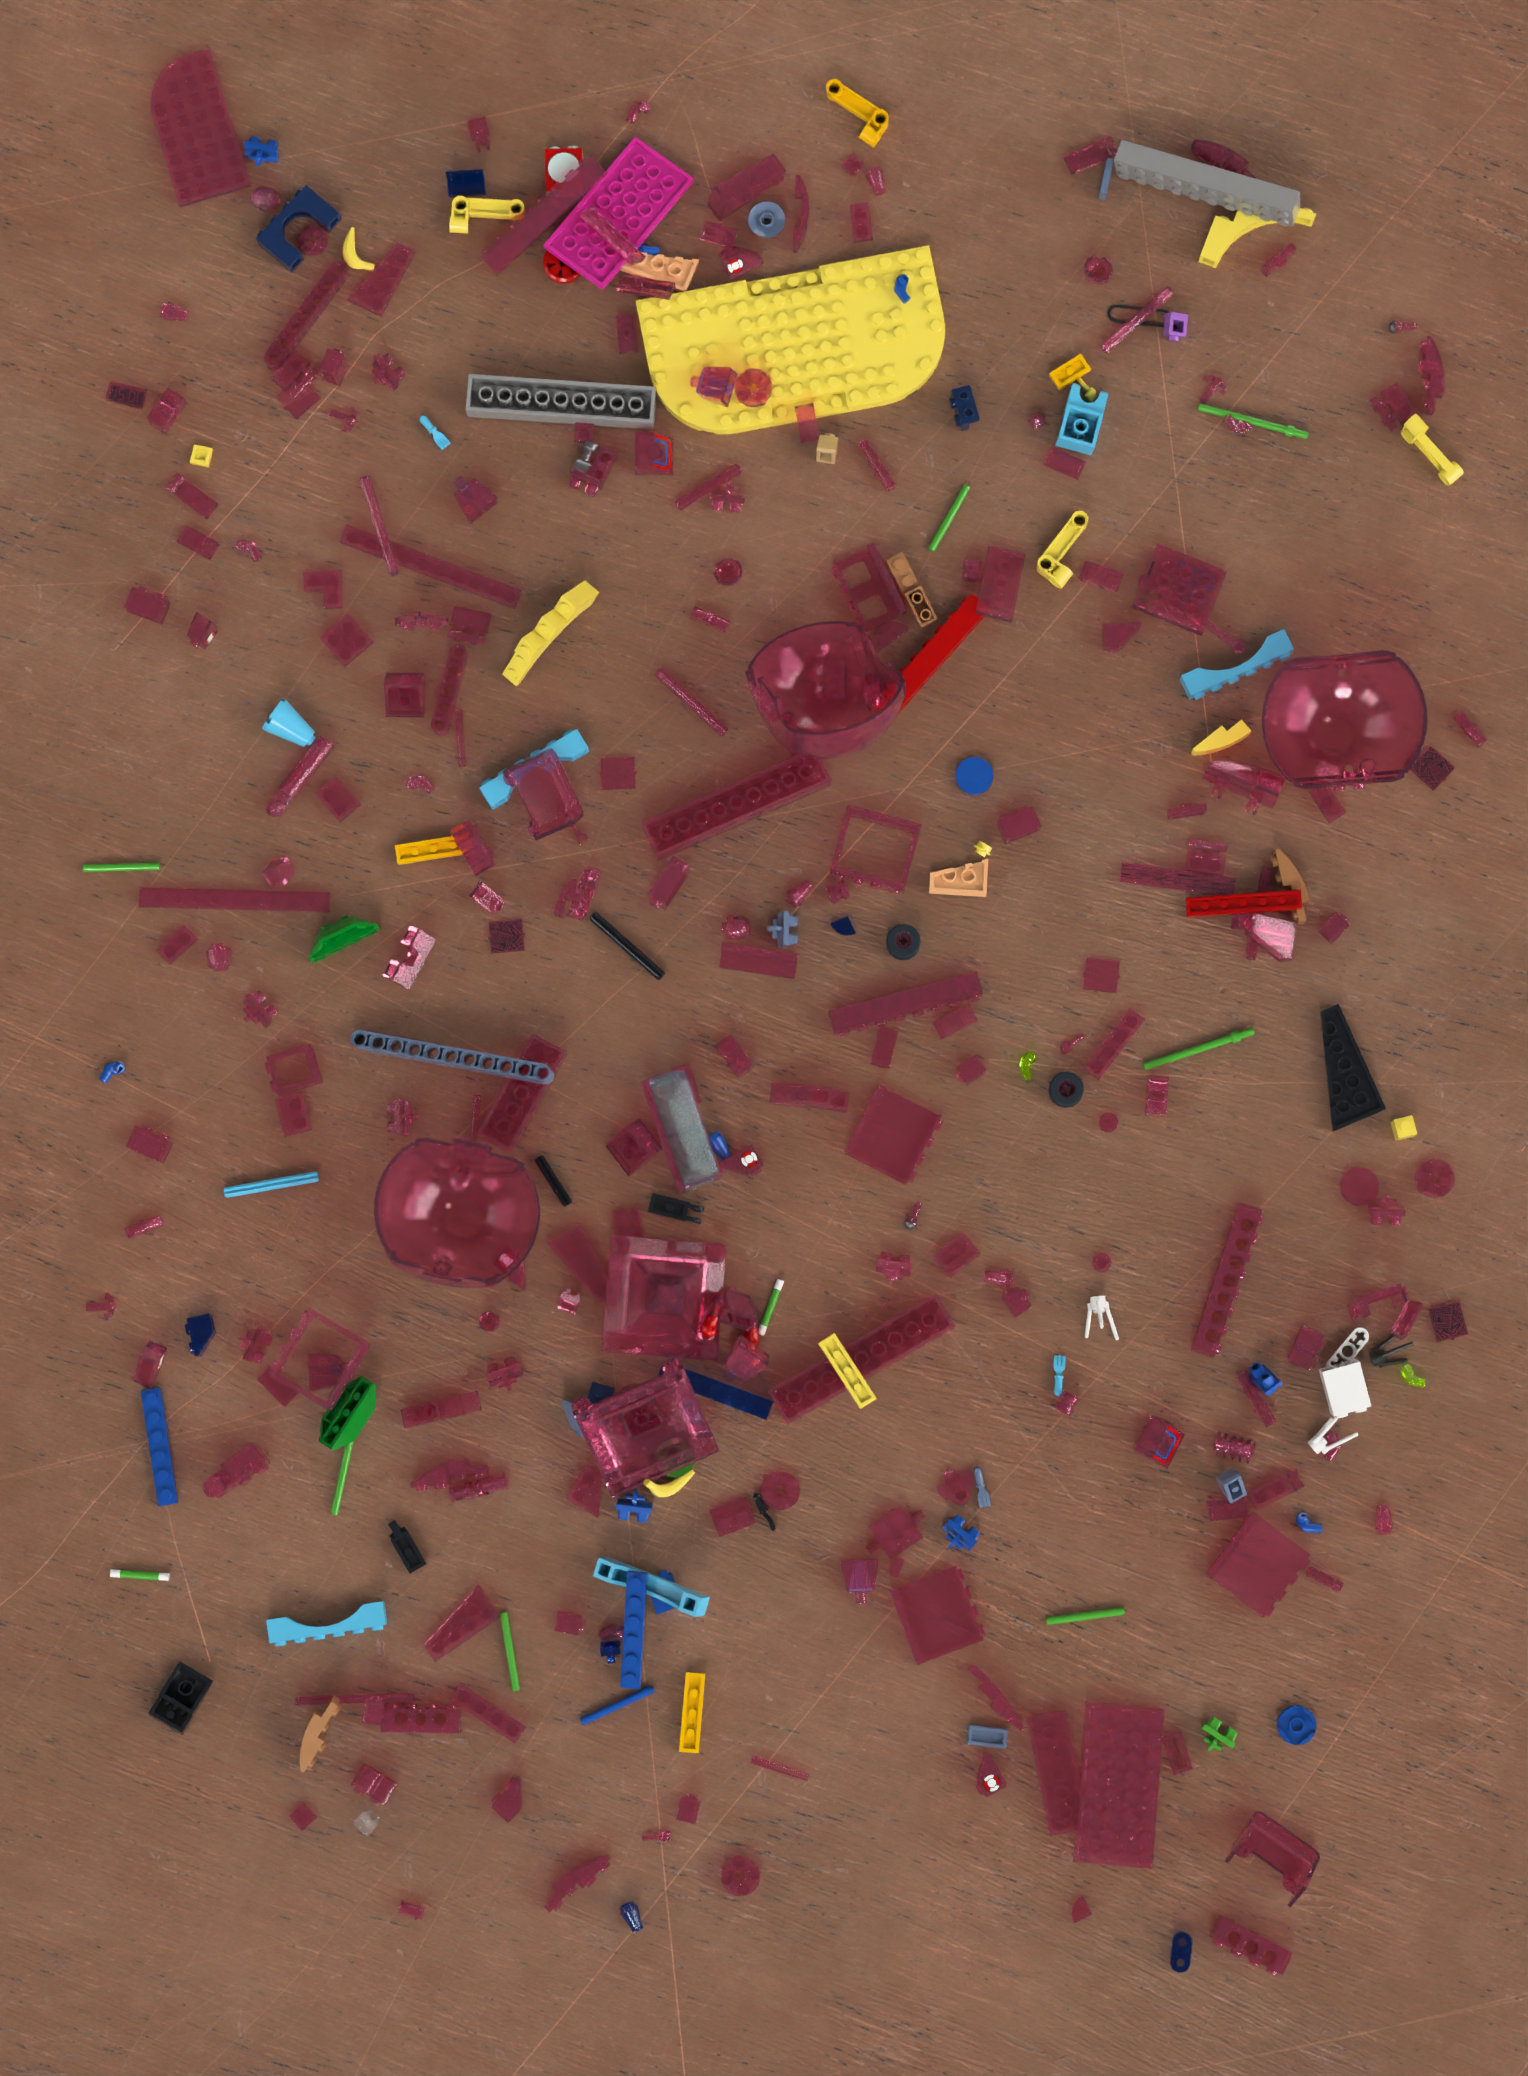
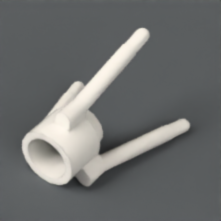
M1105 1296L1090 1297V1303H1087L1088 1312L1085 1338L1089 1336L1093 1310V1313H1098L1101 1329L1104 1328L1102 1313L1106 1311L1114 1337L1118 1340L1119 1337L1109 1309V1302L1105 1300Z
M1337 1417L1329 1418L1317 1434L1307 1443L1317 1454L1321 1451L1325 1454L1330 1449L1358 1436V1433H1353L1326 1446L1328 1442L1323 1436L1338 1420Z

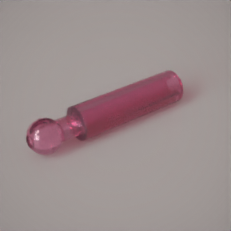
M319 735L280 785V790L273 799L267 802L266 812L269 816L275 818L283 814L288 803L295 799L335 746Z

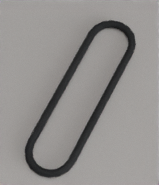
M1113 305L1108 310V317L1112 322L1163 328L1164 325L1115 320L1111 317L1110 312L1113 308H1127L1169 313V311L1164 309Z

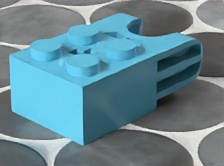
M1073 383L1068 394L1055 446L1091 456L1098 438L1108 392L1100 391L1095 402L1087 403L1080 397L1081 386Z

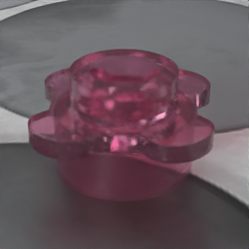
M851 154L849 159L842 163V168L846 169L850 176H856L860 169L864 167V163L859 161L854 154Z

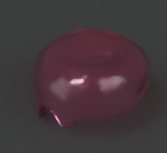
M1092 255L1086 260L1084 273L1089 282L1104 284L1110 280L1113 269L1105 257L1098 258L1096 255Z
M732 558L723 559L716 564L713 575L719 584L725 587H732L740 582L743 568L737 560Z

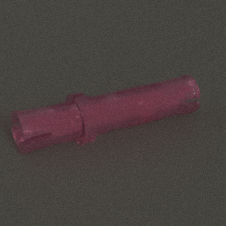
M863 439L857 446L874 470L875 477L881 481L887 492L891 491L897 485L888 473L889 469L884 467L868 439ZM868 451L870 452V454L872 455V457L874 458V460H875L876 463H874V461H873L872 458L870 457ZM878 467L881 469V471H882V473L884 474V476L886 477V479H884V477H883V475L881 474V472L879 471Z
M1247 1371L1236 1376V1379L1253 1404L1255 1413L1259 1414L1265 1427L1275 1423L1276 1420L1267 1407L1269 1406L1268 1403H1265Z

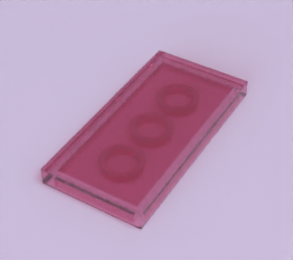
M989 545L975 614L1009 623L1012 622L1025 554Z

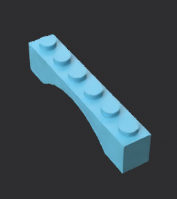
M1285 629L1267 636L1259 651L1245 663L1225 670L1196 668L1181 675L1180 682L1189 700L1192 698L1197 700L1204 697L1205 693L1210 690L1212 692L1220 690L1223 684L1228 682L1233 684L1239 681V677L1245 674L1247 677L1251 676L1261 667L1266 669L1274 665L1273 662L1276 660L1284 661L1290 658L1294 648Z
M568 730L562 735L561 739L550 741L546 744V748L541 751L540 749L533 751L530 754L531 757L526 760H518L511 769L508 770L506 768L500 771L496 778H489L482 782V786L479 789L491 809L494 810L509 801L510 795L518 781L533 768L552 761L564 760L574 762L590 752L578 730Z
M607 1556L598 1558L593 1577L626 1587L628 1571H646ZM648 1572L647 1595L655 1597L691 1616L705 1615L710 1596Z
M385 1601L363 1604L349 1618L330 1626H307L289 1617L266 1620L269 1644L275 1643V1647L287 1645L286 1641L294 1640V1644L306 1642V1638L313 1637L314 1640L325 1639V1635L333 1634V1637L345 1636L344 1632L346 1631L358 1634L364 1633L365 1628H372V1631L383 1630V1625H388Z

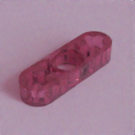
M588 866L584 869L569 908V916L577 920L585 918L600 880V870L598 868Z

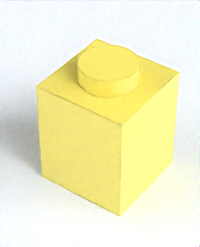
M1412 1115L1394 1119L1390 1122L1395 1141L1414 1137L1417 1134Z

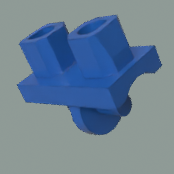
M251 136L249 141L244 142L245 157L255 160L256 166H261L262 162H278L276 140L270 139L267 141V144H262L260 138Z
M1256 1362L1249 1368L1251 1374L1248 1377L1267 1396L1274 1393L1277 1387L1283 1385L1264 1364L1261 1365L1259 1362Z
M634 1489L633 1495L626 1494L625 1499L618 1498L616 1504L618 1519L629 1520L630 1512H637L636 1521L646 1523L649 1514H651L653 1503L645 1502V1496L638 1495V1489Z
M959 1515L955 1516L952 1520L949 1519L942 1529L948 1533L945 1538L951 1542L948 1546L950 1549L955 1545L960 1550L964 1546L970 1551L977 1543L976 1539L980 1532L974 1527H971L967 1532L964 1531L961 1526L965 1523V1520Z

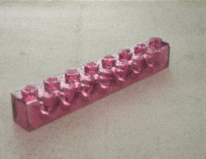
M1241 1202L1237 1206L1191 1348L1193 1352L1214 1358L1215 1354L1219 1355L1222 1344L1219 1342L1221 1336L1225 1337L1228 1325H1225L1227 1317L1231 1318L1234 1307L1231 1305L1233 1299L1237 1300L1240 1292L1237 1286L1239 1281L1244 1279L1246 1270H1243L1245 1262L1249 1263L1252 1255L1249 1249L1251 1244L1255 1245L1258 1236L1255 1231L1257 1226H1261L1264 1218L1261 1215V1209ZM1243 1221H1248L1251 1224L1249 1231L1242 1229L1241 1223ZM1237 1239L1245 1242L1244 1249L1236 1247L1235 1242ZM1232 1257L1239 1260V1266L1236 1268L1232 1267L1229 1263ZM1225 1276L1232 1277L1233 1284L1231 1286L1224 1284L1223 1278ZM1219 1294H1224L1227 1297L1226 1304L1218 1302L1217 1297ZM1217 1312L1221 1315L1219 1323L1212 1320V1313ZM1207 1331L1215 1333L1214 1341L1206 1339L1205 1334Z

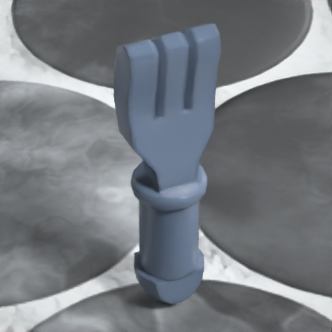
M976 1466L973 1473L977 1484L976 1487H978L977 1499L979 1508L991 1506L989 1494L984 1489L983 1471L979 1466Z

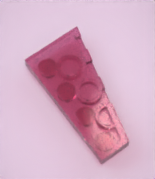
M397 243L383 259V262L371 272L366 281L359 285L357 291L350 295L348 301L382 317L415 255V250Z

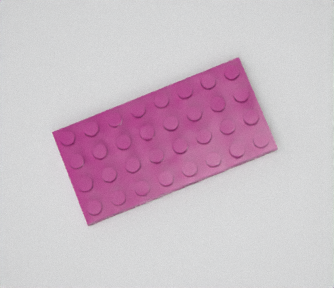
M634 137L543 245L544 249L603 291L693 184L694 178L637 137Z

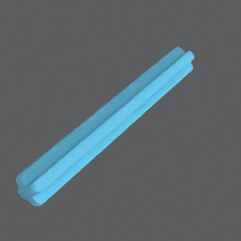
M313 1171L224 1188V1195L229 1198L319 1181L318 1172Z

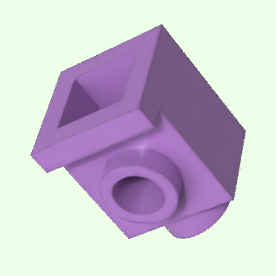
M1176 312L1164 314L1163 336L1168 337V341L1174 342L1186 337L1188 314Z

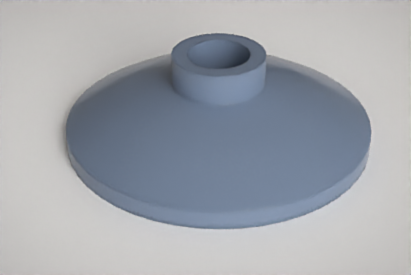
M761 202L751 209L748 216V224L752 232L757 236L771 238L783 230L785 214L779 205L773 202ZM764 220L770 221L768 225L764 224L763 222Z

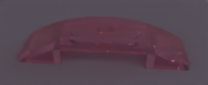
M796 175L795 199H802L801 229L793 228V253H797L800 249L809 224L808 194L800 175Z

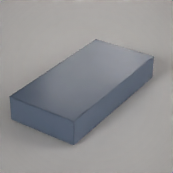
M1106 159L1098 196L1099 200L1105 201L1114 159Z
M969 1724L967 1744L1006 1749L1008 1729Z

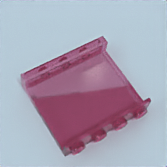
M879 1084L845 1150V1154L904 1185H907L908 1181L912 1183L917 1174L914 1171L917 1164L921 1166L926 1156L923 1154L925 1148H930L934 1141V1138L931 1137L935 1130L939 1131L943 1123L940 1120L942 1115H937L888 1090L886 1086Z
M1253 1511L1205 1575L1259 1614L1261 1618H1264L1265 1615L1269 1617L1275 1609L1273 1604L1276 1600L1281 1601L1287 1593L1285 1588L1288 1584L1293 1585L1297 1580L1298 1575L1296 1574L1300 1568L1304 1570L1308 1565L1310 1554Z
M954 1566L890 1590L917 1665L983 1641L982 1636L986 1635L982 1624L978 1625L976 1617L979 1616L975 1605L972 1607L970 1605L969 1599L972 1597L968 1587L964 1588L962 1580H965L961 1568L957 1570V1567Z

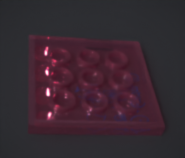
M1157 543L1131 608L1202 636L1227 571Z

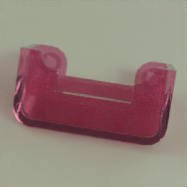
M552 748L503 771L505 783L511 787L516 786L530 815L531 821L529 822L528 831L532 837L534 836L535 841L572 826L583 817V809L556 752Z

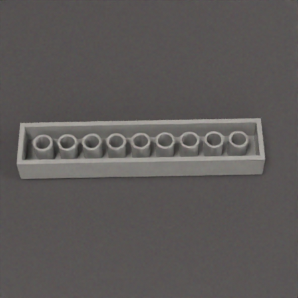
M1121 140L1114 159L1116 175L1121 179H1132L1141 185H1153L1158 190H1170L1176 195L1183 194L1193 200H1204L1213 206L1221 205L1230 211L1238 210L1247 216L1255 215L1264 221H1276L1282 226H1293L1300 209V191Z
M469 374L466 414L467 417L654 430L657 392L656 387Z

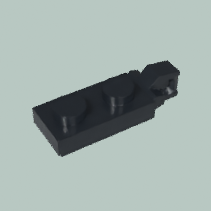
M396 1520L389 1523L388 1525L393 1532L389 1535L391 1542L409 1574L426 1565L424 1557L405 1526L400 1528Z

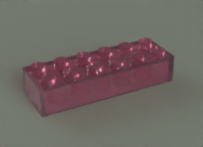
M532 1033L518 1059L548 1065L554 1072L555 1078L567 1056V1052ZM529 1067L522 1069V1075L529 1072ZM548 1070L542 1071L540 1078L546 1077ZM507 1078L482 1123L477 1136L512 1155L551 1083L539 1084Z

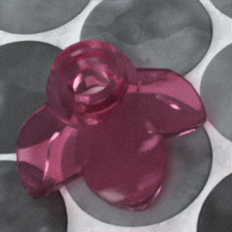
M947 1469L944 1475L945 1484L937 1487L939 1495L944 1499L952 1500L957 1505L966 1504L970 1500V1490L974 1486L972 1472L967 1470L960 1476L956 1471ZM958 1492L964 1493L963 1499L957 1497Z

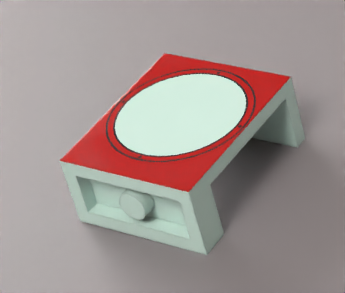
M553 146L545 149L547 198L584 197L582 148L577 146H569L568 148Z

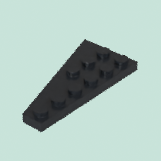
M1339 1004L1320 1012L1332 1132L1386 1110Z

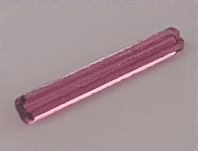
M734 464L675 501L679 510L686 508L741 474V468L738 464Z

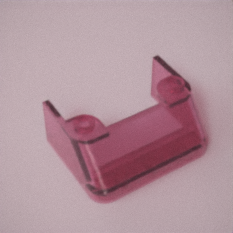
M1256 1811L1232 1844L1225 1862L1228 1863L1235 1854L1243 1858H1247L1251 1853L1256 1855L1283 1874V1887L1292 1893L1287 1905L1291 1908L1307 1889L1320 1860V1855L1315 1848L1261 1811Z

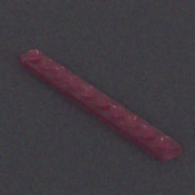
M346 525L340 539L341 544L513 609L516 608L522 593L520 589L350 525Z
M140 887L139 907L330 912L331 893Z

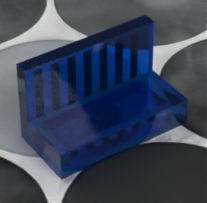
M483 169L446 172L449 197L486 195Z

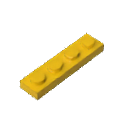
M468 833L395 845L397 864L403 865L473 853L471 835Z
M686 1672L679 1752L699 1753L705 1674Z

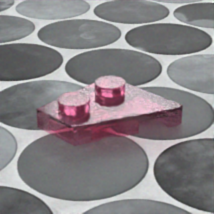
M584 1465L565 1499L598 1518L600 1514L602 1474Z

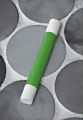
M776 1280L758 1329L759 1335H765L784 1283L782 1280Z
M111 1569L110 1577L169 1581L170 1573Z

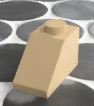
M830 433L819 436L816 462L835 464L838 437Z

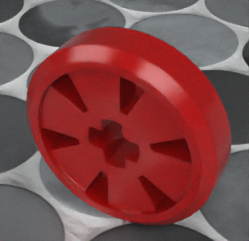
M546 251L543 258V266L546 275L552 281L559 284H568L581 276L568 265L561 267V260Z

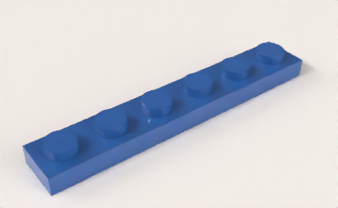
M161 1388L141 1391L158 1506L177 1504L178 1496Z
M627 1572L621 1688H641L648 1572Z

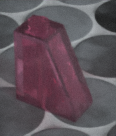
M1260 914L1248 915L1244 922V935L1277 961H1291L1296 923Z

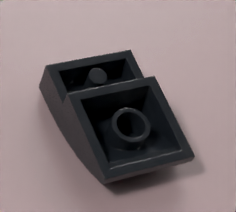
M179 1661L149 1711V1716L183 1735L203 1702L213 1680Z

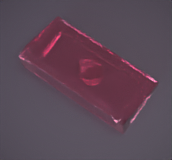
M1407 1301L1390 1334L1400 1340H1404L1415 1323L1423 1303Z

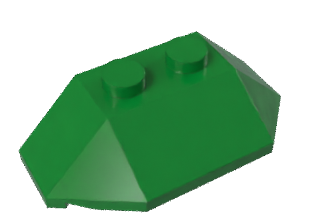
M344 916L338 919V923L332 926L331 924L323 926L320 929L321 931L317 933L309 955L310 962L314 964L381 931L378 924L354 916Z
M361 1375L341 1388L321 1419L320 1443L334 1451L356 1440L376 1409V1384Z

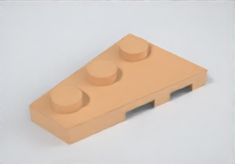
M988 859L974 864L968 863L965 866L952 867L930 873L929 893L986 897Z

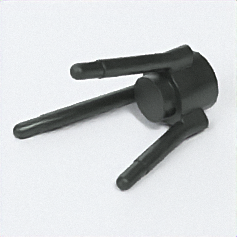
M1397 1331L1378 1346L1371 1348L1372 1351L1368 1355L1374 1367L1379 1366V1368L1388 1365L1408 1362V1359L1386 1361L1388 1360L1387 1356L1410 1347L1414 1343L1409 1342L1386 1352L1384 1349H1381L1401 1334V1331Z

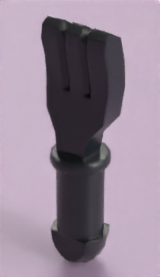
M755 1493L753 1498L760 1511L759 1513L763 1514L769 1522L772 1532H774V1522L766 1512L768 1508H766L760 1495Z

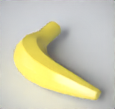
M351 227L343 244V258L345 262L354 269L374 271L375 264L362 261L357 256L355 251V228Z
M692 1469L687 1474L665 1484H655L648 1478L644 1480L643 1484L650 1489L653 1495L662 1498L669 1497L679 1491L695 1472Z

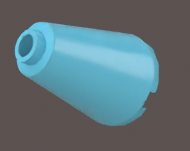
M282 698L261 728L268 733L302 747H305L306 744L310 746L316 738L313 735L315 731L284 698Z

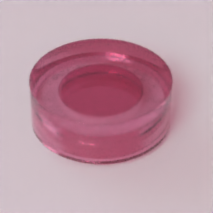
M1105 1113L1099 1119V1127L1104 1132H1113L1118 1126V1119L1113 1113Z

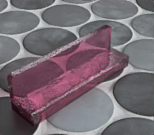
M722 942L719 967L794 979L798 954Z

